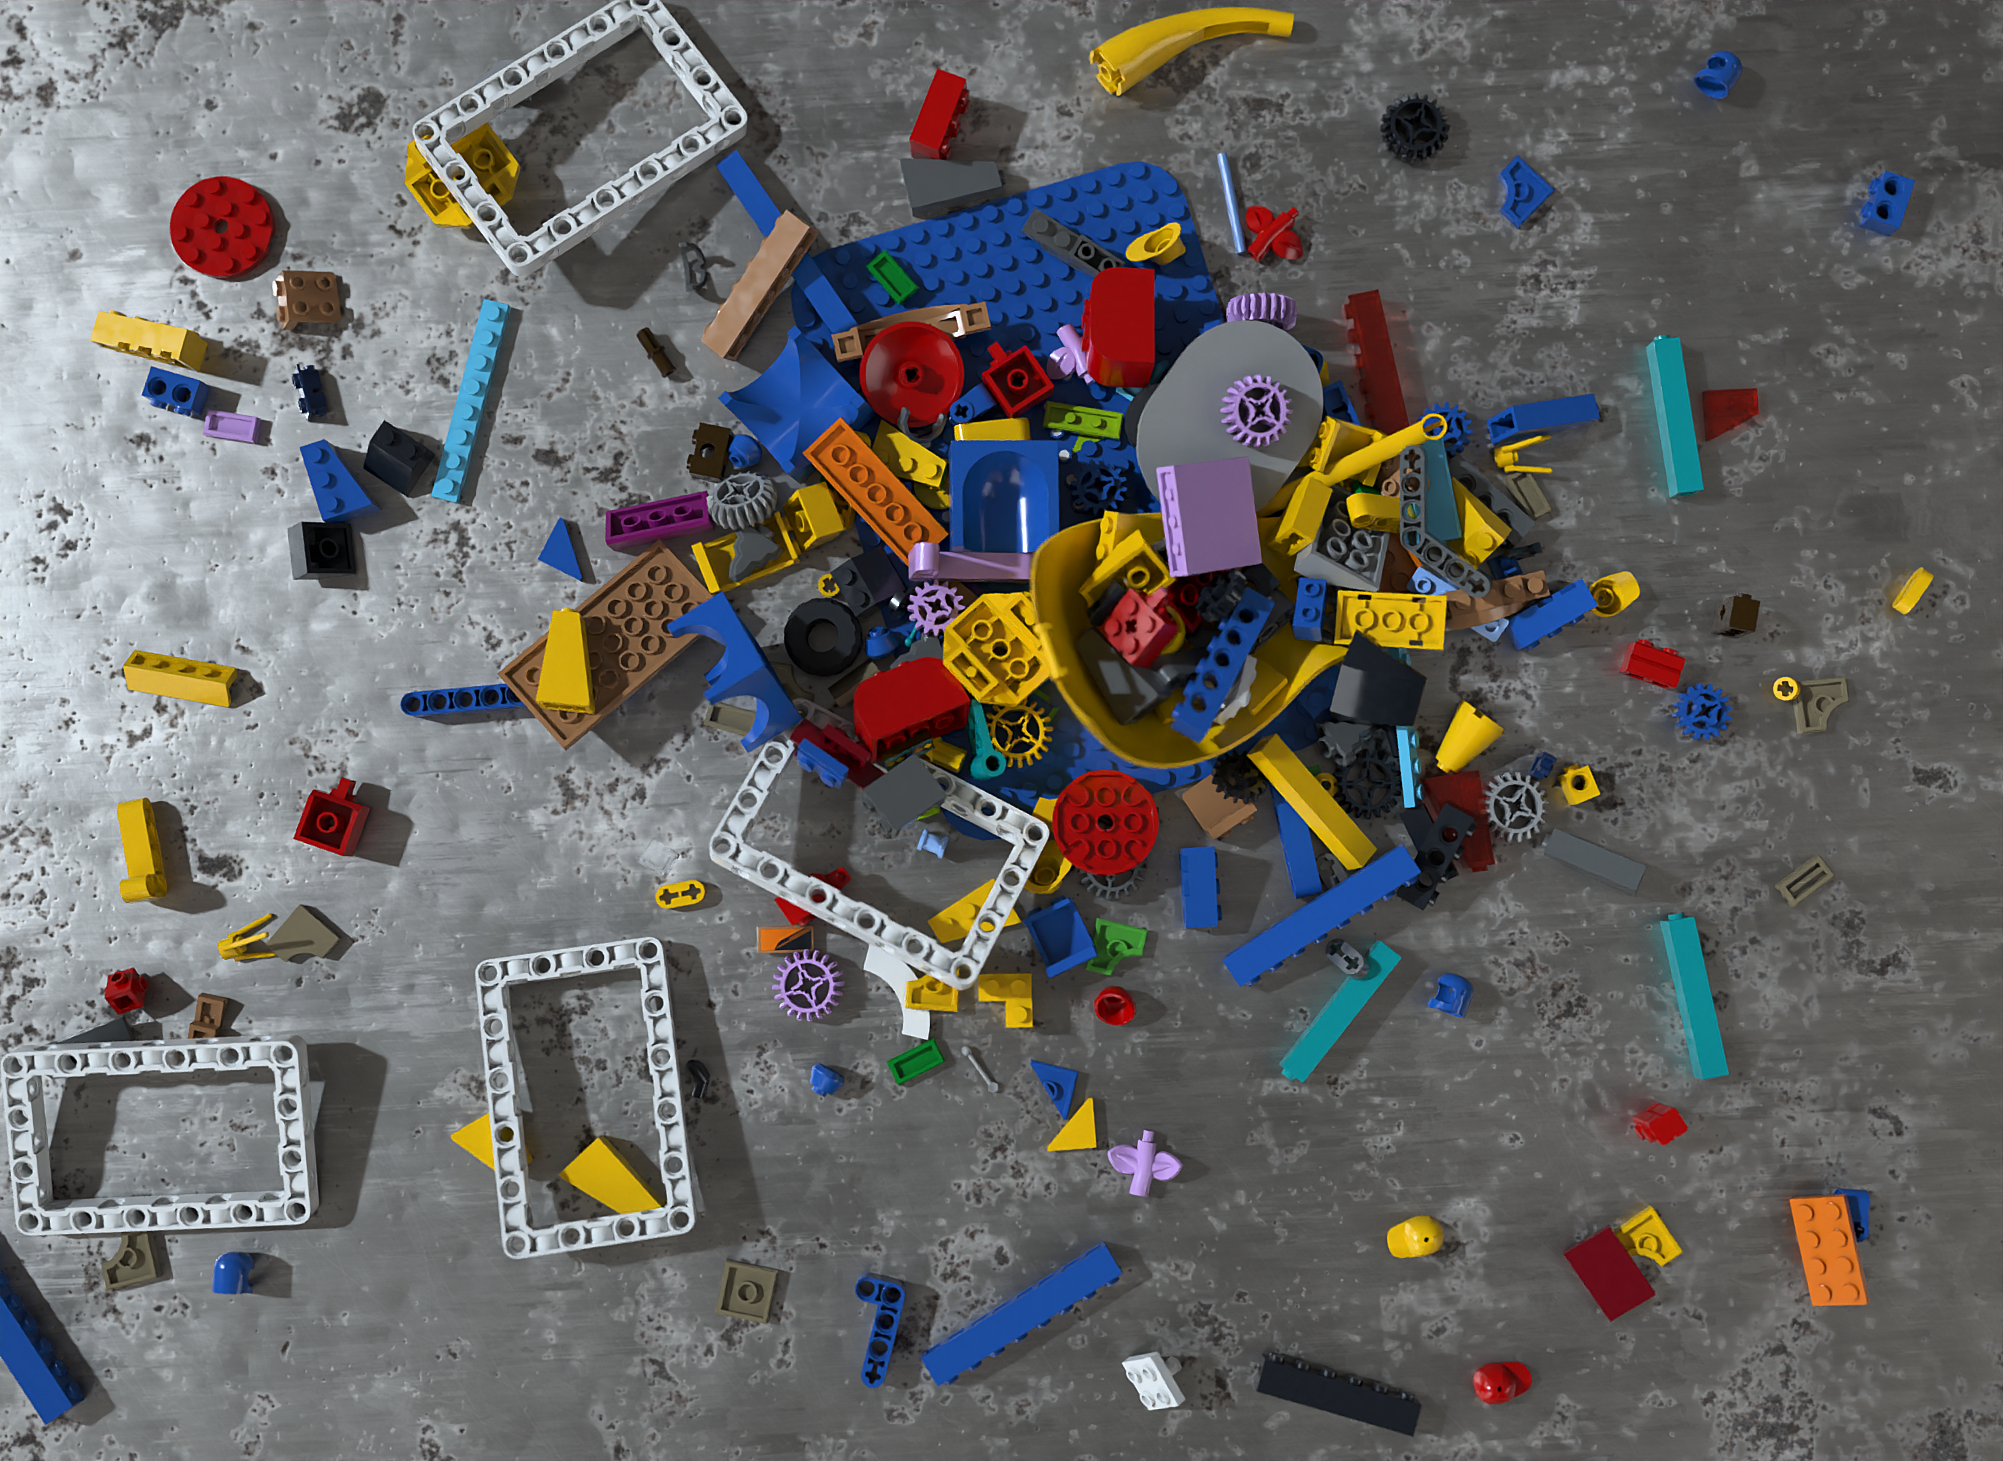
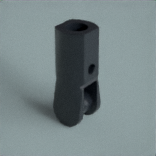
M1115 579L1099 599L1088 607L1086 614L1094 627H1100L1129 591L1128 587Z

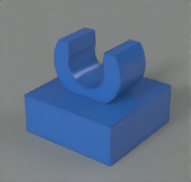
M1504 553L1486 561L1494 580L1497 581L1523 573L1517 559L1508 560L1504 557Z

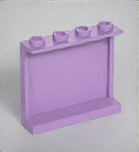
M1248 456L1156 468L1170 577L1262 563Z

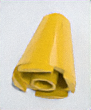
M1462 700L1457 707L1435 757L1439 761L1437 766L1448 774L1451 771L1458 773L1502 736L1505 729L1467 701Z

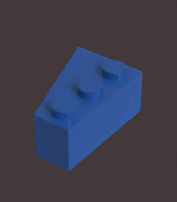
M323 439L299 447L322 521L344 523L382 510L333 444Z
M1581 578L1509 619V624L1504 631L1516 651L1522 648L1529 651L1541 644L1538 639L1545 635L1549 639L1562 632L1561 626L1570 622L1571 626L1585 618L1584 613L1598 606Z
M1215 846L1178 849L1184 928L1218 926V921L1222 920L1221 905H1217L1220 883L1219 878H1216L1218 856L1217 852H1215Z

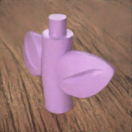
M1073 324L1061 327L1057 331V335L1065 347L1055 350L1050 355L1047 362V375L1049 379L1066 378L1076 370L1079 378H1084L1087 385L1093 384L1096 381L1089 375L1086 369V352H1081V337Z
M1144 1130L1143 1138L1138 1140L1137 1148L1132 1145H1119L1108 1151V1158L1116 1171L1121 1174H1134L1130 1194L1147 1197L1152 1178L1160 1181H1169L1177 1176L1182 1169L1183 1164L1173 1154L1165 1151L1156 1153V1142H1153L1154 1131Z

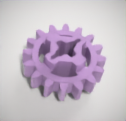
M935 579L933 586H930L925 581L924 589L916 587L917 596L910 595L909 600L914 603V605H908V611L914 612V614L909 616L910 622L917 620L915 629L919 630L923 627L925 636L930 631H933L935 638L938 637L940 631L944 634L945 627L960 615L958 614L959 612L965 611V606L959 605L963 601V596H955L957 588L954 587L949 590L947 581L943 586L939 585L938 579ZM937 592L934 596L925 597L927 594ZM947 596L951 599L954 605V609H952V607L947 606ZM940 604L941 610H938L936 614L932 613V607ZM918 607L925 611L927 615L925 621L921 618ZM943 619L947 620V622L943 624L935 625L938 621H941Z

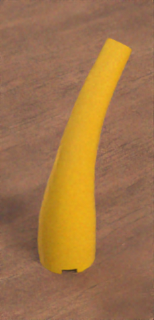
M1220 7L1170 15L1135 26L1108 39L1090 52V63L1096 62L1100 71L1096 77L1101 85L1110 94L1116 91L1117 96H1119L1166 62L1201 41L1237 33H1264L1267 35L1290 37L1294 13L1251 7Z

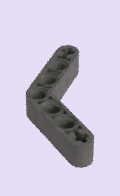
M1407 446L1400 454L1401 544L1474 598L1484 597L1493 587L1491 577L1428 531V455L1422 446ZM1413 450H1415V454H1420V460L1415 461V469L1421 468V473H1407V469H1413V461L1408 460V455L1412 454ZM1412 476L1420 480L1421 485L1416 492L1411 491L1407 485L1408 480ZM1412 503L1417 504L1421 510L1419 517L1416 519L1410 517L1407 511ZM1411 530L1417 531L1421 536V540L1417 545H1413L1408 541V534ZM1432 546H1437L1442 550V558L1439 561L1433 560L1429 555V550ZM1459 562L1464 566L1462 576L1452 574V563ZM1473 571L1474 574L1471 578L1475 581L1483 579L1485 581L1483 587L1486 589L1476 591L1474 589L1476 586L1474 582L1468 580L1465 584L1462 580Z
M1279 589L1273 590L1266 596L1274 601L1275 604L1248 655L1254 654L1294 617L1296 605ZM1245 617L1241 619L1242 622L1249 623ZM1227 637L1231 644L1237 645L1233 638ZM1208 646L1166 654L1157 658L1149 669L1171 691L1185 688L1190 680L1195 682L1198 674L1194 671L1202 658L1207 659L1210 652L1206 650ZM1216 659L1218 665L1226 667L1222 660Z

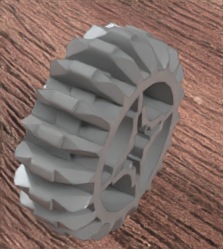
M740 471L738 475L731 474L727 479L721 478V483H715L714 489L709 490V496L706 498L708 512L716 524L722 525L724 529L731 527L732 530H736L738 527L744 530L746 526L751 525L754 527L755 523H762L764 517H770L771 512L776 510L775 505L778 503L775 486L768 479V476L762 475L760 472L753 474L752 471H748L745 474Z
M1505 772L1503 778L1500 775L1494 776L1495 783L1492 781L1486 782V786L1490 791L1484 789L1480 791V794L1486 797L1485 800H1477V804L1484 805V809L1478 810L1477 814H1485L1486 816L1485 819L1480 821L1481 825L1489 823L1490 826L1486 830L1487 833L1497 830L1495 838L1501 839L1504 835L1505 842L1508 843L1512 841L1513 837L1517 843L1522 842L1523 836L1527 840L1531 839V831L1536 834L1541 831L1537 824H1546V820L1541 818V815H1549V810L1543 809V805L1549 804V800H1541L1540 797L1546 791H1537L1536 789L1540 783L1535 781L1530 784L1531 776L1526 775L1522 779L1521 772H1515L1513 778L1510 772ZM1506 786L1518 787L1517 791L1513 792L1510 798L1497 795ZM1525 792L1531 800L1532 810L1525 805ZM1494 802L1501 809V822L1495 815ZM1515 802L1518 811L1510 812L1511 808H1508L1509 804L1507 803ZM1517 816L1528 819L1527 823L1518 829L1508 828L1509 824Z

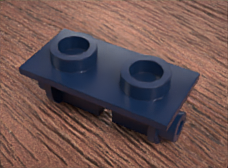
M297 364L295 374H292L294 389H299L301 398H298L300 413H305L307 422L310 421L311 414H316V417L326 416L328 407L324 393H313L315 389H322L318 370L315 369L314 365H307L304 367V370H301L300 365Z

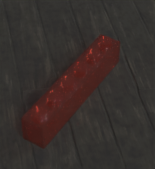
M1379 290L1348 295L1344 305H1342V315L1344 320H1348L1350 329L1347 330L1349 344L1353 345L1355 350L1353 364L1356 370L1359 369L1361 376L1358 384L1361 395L1365 394L1367 404L1364 405L1365 416L1367 420L1370 419L1373 429L1380 430L1390 436L1410 425Z

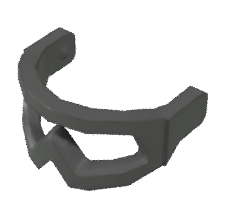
M679 243L685 271V291L701 290L707 281V271L701 269V266L706 262L705 257L695 243ZM690 251H695L698 257V261L692 266V269L701 275L698 284L691 283L686 254Z
M903 407L900 417L897 418V426L910 440L916 443H928L937 438L943 431L947 415L940 413L937 423L912 433L907 425L910 409ZM932 431V434H929V435L923 436V437H918V436H920V435H923V434H926V433H929V432Z

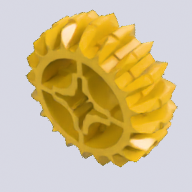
M1027 698L1022 702V705L1017 707L1003 705L1004 708L1001 710L999 706L994 705L993 709L997 714L995 716L989 712L986 714V717L992 720L991 723L986 722L987 728L990 729L989 735L992 746H994V750L999 751L1004 757L1009 759L1008 767H1012L1013 760H1018V768H1022L1023 759L1027 760L1029 766L1033 765L1032 755L1040 760L1042 756L1037 751L1039 749L1043 752L1048 751V747L1042 744L1043 741L1052 742V738L1045 736V733L1052 732L1053 727H1044V724L1050 721V717L1041 719L1040 716L1045 712V709L1040 708L1037 712L1034 711L1037 705L1035 701L1031 703L1030 707H1027ZM1010 712H1025L1019 721L1014 723L1002 719L1004 715ZM1031 716L1039 727L1038 740L1032 737L1026 730ZM1025 721L1022 725V733L1025 737L1019 738L1018 736V739H1014L1010 744L1013 736L1010 728L1014 726L1016 728V726H1020ZM997 725L1008 734V740L1004 748L998 744L995 737ZM1019 742L1033 746L1031 750L1025 753H1010L1012 748Z

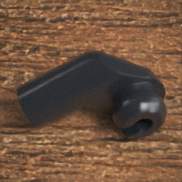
M689 1060L686 1063L685 1070L687 1073H690L695 1081L691 1096L704 1099L710 1081V1073L701 1061Z

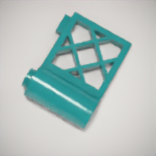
M976 699L970 700L967 726H965L973 755L968 764V773L976 781H985L1004 772L1006 759L1003 754L993 749L981 703Z

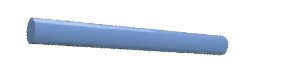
M1221 153L1217 157L1237 255L1247 253L1228 154Z

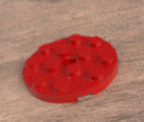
M228 176L211 177L192 185L178 199L170 218V237L178 256L196 272L217 279L237 278L254 270L268 255L272 236L275 235L274 215L264 196L249 183ZM220 221L228 223L227 231L222 234L217 233Z
M1114 770L1091 771L1074 779L1059 795L1052 817L1054 839L1062 855L1076 868L1098 876L1119 875L1138 866L1152 850L1159 828L1158 811L1151 794L1132 776ZM1100 817H1110L1113 821V826L1107 830L1101 829L1097 823Z

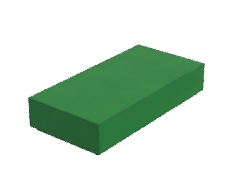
M886 250L866 265V269L899 307L919 291V287Z
M932 1038L888 1060L887 1064L899 1086L946 1061L935 1038Z

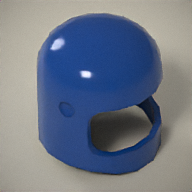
M1729 51L1715 52L1707 59V68L1701 69L1696 74L1694 83L1707 96L1723 99L1741 77L1742 63L1735 54Z
M1445 973L1438 978L1436 982L1439 986L1438 992L1434 999H1429L1427 1007L1439 1009L1453 1016L1464 1018L1474 994L1473 985L1463 976Z
M230 1251L221 1254L214 1264L212 1292L218 1294H253V1284L248 1283L249 1273L255 1267L253 1257L241 1251Z

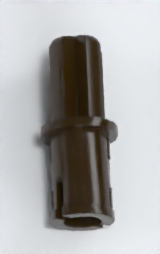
M645 327L638 331L636 336L648 353L647 358L653 361L662 378L675 372L676 367L673 366L664 352L665 347L660 346L651 330Z

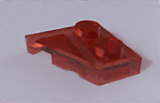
M1757 388L1705 390L1702 393L1705 442L1715 439L1759 414Z

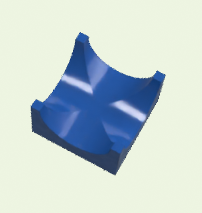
M794 325L787 332L788 341L784 350L760 377L740 390L734 392L725 391L718 399L766 447L779 462L781 468L799 484H802L817 470L803 454L811 444L840 417H843L855 431H859L876 413Z
M720 592L667 625L674 638L684 634H701L711 637L726 646L725 653L720 661L704 674L711 685L704 692V695L711 706L732 697L751 696L756 698L757 710L754 724L750 732L740 740L748 753L803 720L761 646L723 592Z

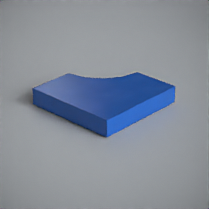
M1517 156L1498 176L1503 182L1506 191L1505 203L1499 212L1518 229L1555 190L1526 162Z

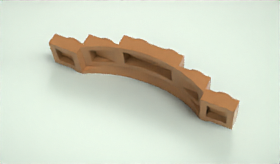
M986 302L971 305H942L882 317L853 327L847 332L833 334L832 339L839 363L862 358L867 345L880 331L899 322L917 321L930 324L947 334L951 340L966 338L967 334L990 330L991 325Z
M1544 570L1522 576L1518 575L1498 581L1494 580L1491 591L1481 598H1474L1462 589L1446 592L1438 596H1447L1445 631L1480 626L1507 617L1521 610L1533 600L1550 596ZM1482 583L1476 585L1474 589L1476 591H1479L1480 589L1485 590L1486 588L1483 587ZM1426 599L1418 600L1414 603H1425Z

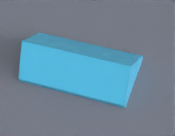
M1443 437L1437 440H1429L1422 443V447L1428 455V477L1430 482L1428 490V531L1445 543L1462 538L1463 536ZM1412 503L1415 516L1418 518L1421 512L1420 507ZM1414 530L1417 545L1421 540V536Z

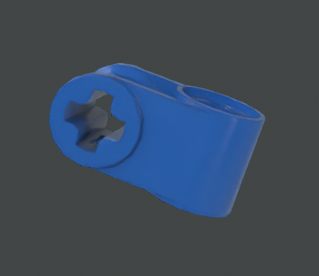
M981 383L952 404L949 421L953 427L959 424L973 423L996 409L999 403L985 383ZM957 411L960 413L966 412L965 418L962 416L956 417Z
M1836 1189L1834 1194H1847L1857 1242L1864 1241L1869 1235L1870 1197L1868 1192L1859 1189Z

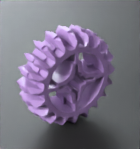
M1265 292L1246 293L1230 299L1226 317L1227 322L1240 320L1259 321L1286 331L1295 325L1297 308L1294 300L1288 296L1284 297L1282 294L1276 295Z
M1260 374L1254 375L1253 379L1250 375L1245 376L1243 382L1241 380L1235 381V388L1230 387L1227 389L1231 397H1224L1222 399V402L1227 404L1228 407L1221 408L1220 410L1221 413H1227L1228 416L1222 419V423H1230L1231 425L1227 428L1226 432L1232 433L1235 431L1233 440L1239 441L1243 437L1242 445L1248 446L1252 443L1253 448L1259 447L1260 444L1268 446L1270 445V440L1273 442L1278 441V434L1283 435L1287 432L1283 425L1291 424V420L1286 418V415L1293 413L1292 409H1286V405L1290 404L1292 400L1290 398L1284 400L1283 398L1287 390L1282 389L1278 391L1279 381L1271 384L1270 376H1266L1262 380ZM1250 389L1264 392L1263 396L1257 400L1251 397L1247 398L1244 395ZM1271 402L1274 405L1275 415L1269 409ZM1259 406V409H1258L1257 412H1258L1260 415H1258V416H1255V415H1254L1255 412H1256V410H1255L1253 407ZM1239 407H1241V409L1244 412V417L1242 421L1239 417ZM1256 422L1269 426L1263 433L1249 430Z
M808 949L804 950V958H801L800 953L796 951L793 953L794 962L787 956L784 960L788 967L781 964L777 967L783 972V975L774 974L773 976L775 980L781 981L780 984L772 986L773 990L781 989V994H777L774 998L775 1000L781 998L785 1000L779 1006L780 1009H784L787 1005L791 1007L787 1012L788 1016H792L795 1010L798 1011L797 1020H802L804 1013H807V1020L812 1021L814 1012L818 1019H822L823 1013L821 1009L830 1014L832 1009L828 1004L831 1003L834 1006L839 1004L838 1000L833 998L834 995L843 996V992L836 990V986H843L844 981H836L835 977L842 975V971L839 970L833 973L832 968L837 965V962L834 961L827 965L828 954H825L822 960L818 959L820 955L818 950H815L813 953V958L810 957ZM804 963L815 964L822 968L826 974L819 977L812 976ZM797 966L799 982L796 986L788 989L789 975ZM805 978H809V981L821 980V982L811 987L812 992H807L808 989L796 990L805 983ZM829 982V993L820 1004L817 993L818 987ZM804 994L812 1007L797 1004L791 996Z

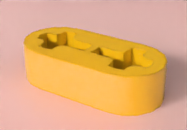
M1923 567L1916 570L1894 600L1892 607L1903 615L1907 614L1918 602L1934 575Z
M698 880L673 883L660 887L656 892L655 899L662 908H676L701 902L707 894V889ZM694 884L695 888H700L701 893H698L697 899H694L692 895L684 896L683 891L691 890V885ZM667 889L669 893H679V897L671 899V904L669 905L667 901L662 900V895L666 894L665 890Z

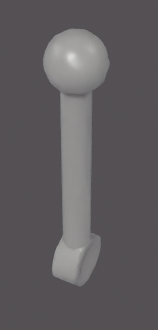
M968 1045L964 1046L962 1054L969 1057L988 1084V1090L992 1093L997 1092L998 1084L992 1082L972 1054V1048Z

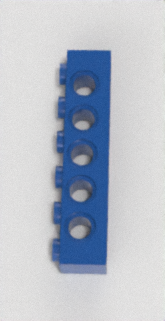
M1246 587V591L1241 594L1242 599L1240 603L1234 606L1235 608L1230 616L1226 615L1221 620L1218 629L1222 630L1219 637L1213 636L1206 649L1210 654L1207 659L1202 658L1194 671L1198 674L1195 682L1190 680L1183 692L1187 696L1183 704L1178 702L1171 714V717L1175 718L1171 728L1198 743L1207 734L1275 604L1274 601L1249 587ZM1239 616L1245 617L1249 623L1242 622ZM1227 637L1233 638L1237 645L1231 644ZM1216 659L1222 660L1226 667L1218 665ZM1204 681L1211 682L1214 689H1209ZM1192 703L1199 704L1203 711L1195 710Z

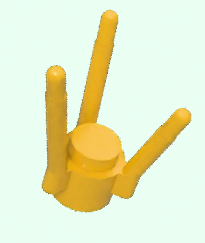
M1549 434L1540 435L1512 445L1494 448L1497 468L1504 467L1505 473L1513 471L1552 473L1553 470L1551 468L1514 465L1515 462H1518L1517 450L1549 440L1551 436Z
M269 913L238 931L229 933L228 938L219 940L218 950L224 960L234 958L237 962L243 959L276 956L273 951L244 953L247 950V944L268 937V932L245 939L241 936L269 920L273 915Z

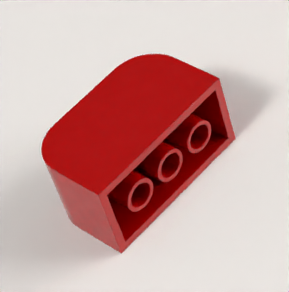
M1107 268L1098 273L1092 282L1089 299L1084 300V313H1082L1081 329H1084L1081 338V352H1086L1085 363L1089 375L1102 385L1129 388H1146L1149 386L1155 363L1154 269Z
M922 657L911 662L905 661L891 670L877 672L858 686L854 694V732L859 742L868 747L869 752L872 754L870 763L874 764L882 761L880 753L928 730L933 740L967 726L970 699L960 681L943 665L942 659Z

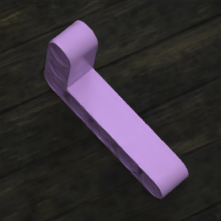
M918 543L909 552V580L934 582L935 579H938V582L1029 583L1031 582V562L1034 554L939 552V544Z

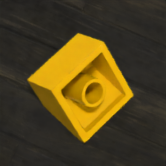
M826 482L797 489L782 506L802 554L837 538L845 530L843 517L837 512L833 492L828 489Z

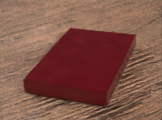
M1609 1224L1563 1251L1564 1256L1610 1322L1657 1295Z

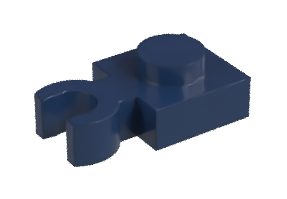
M1547 752L1538 753L1527 775H1530L1534 781L1542 780L1543 777L1547 778L1557 758Z

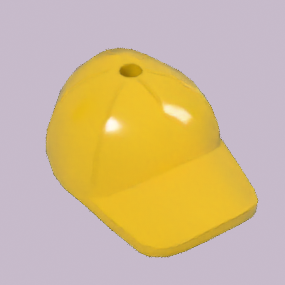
M1622 571L1595 581L1588 589L1598 606L1590 611L1596 616L1607 618L1624 610L1640 594V588L1634 576L1628 571Z
M1419 1215L1392 1227L1387 1233L1389 1250L1398 1258L1431 1255L1437 1252L1444 1242L1442 1226L1435 1218L1429 1215Z

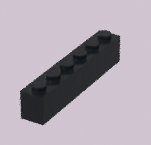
M1270 1352L1269 1356L1261 1355L1254 1381V1387L1257 1392L1414 1437L1422 1406L1417 1398H1415V1394L1405 1390H1399V1393L1389 1391L1388 1386L1374 1382L1373 1386L1365 1384L1363 1379L1354 1375H1348L1347 1378L1338 1376L1335 1370L1322 1367L1321 1371L1313 1369L1310 1363L1302 1360H1296L1295 1363L1285 1360V1356Z

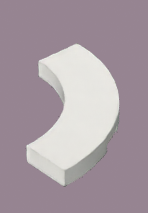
M869 944L863 970L870 971L881 977L896 993L903 1011L902 1034L928 1040L930 1010L904 1008L906 981H914L918 977L904 961Z

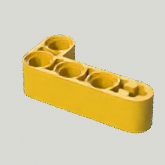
M145 797L118 803L117 816L129 876L128 879H123L120 882L119 888L122 899L126 903H140L166 897L167 884L150 800Z

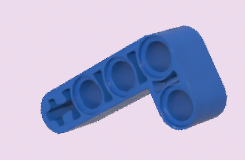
M866 1272L859 1276L856 1282V1296L862 1301L877 1304L878 1307L861 1372V1379L865 1386L876 1388L884 1382L906 1295V1287L899 1279ZM863 1281H870L874 1284L875 1290L866 1293L861 1289V1283ZM895 1287L900 1291L901 1296L897 1299H891L887 1296L886 1290ZM890 1314L894 1318V1323L892 1325H884L880 1321V1316ZM878 1340L884 1341L888 1349L879 1352L874 1348L873 1343ZM874 1360L879 1361L876 1378L871 1377Z

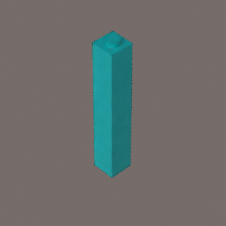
M1661 335L1654 338V341L1646 347L1669 496L1674 498L1696 495L1704 490L1680 337L1670 338V335Z
M1684 912L1669 914L1668 920L1660 921L1694 1077L1704 1080L1729 1075L1695 917L1685 916Z
M1376 940L1363 956L1369 963V971L1366 976L1359 980H1354L1347 976L1280 1061L1279 1065L1284 1068L1281 1073L1293 1083L1296 1079L1302 1083L1306 1080L1402 958L1382 941Z

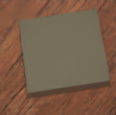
M869 658L827 689L837 704L843 707L854 699L858 686L879 672V669Z
M727 1259L715 1314L767 1324L779 1269Z

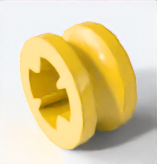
M830 573L823 575L818 582L819 591L826 598L837 597L841 591L836 583L834 585L836 588L834 592L830 590L828 592L824 591L826 588L825 581L829 580L832 582L834 579Z
M1782 677L1774 683L1773 692L1780 700H1793L1800 693V684L1794 678ZM1789 681V686L1793 687V692H1788L1789 696H1785V692L1780 691L1781 685L1785 686L1784 682Z

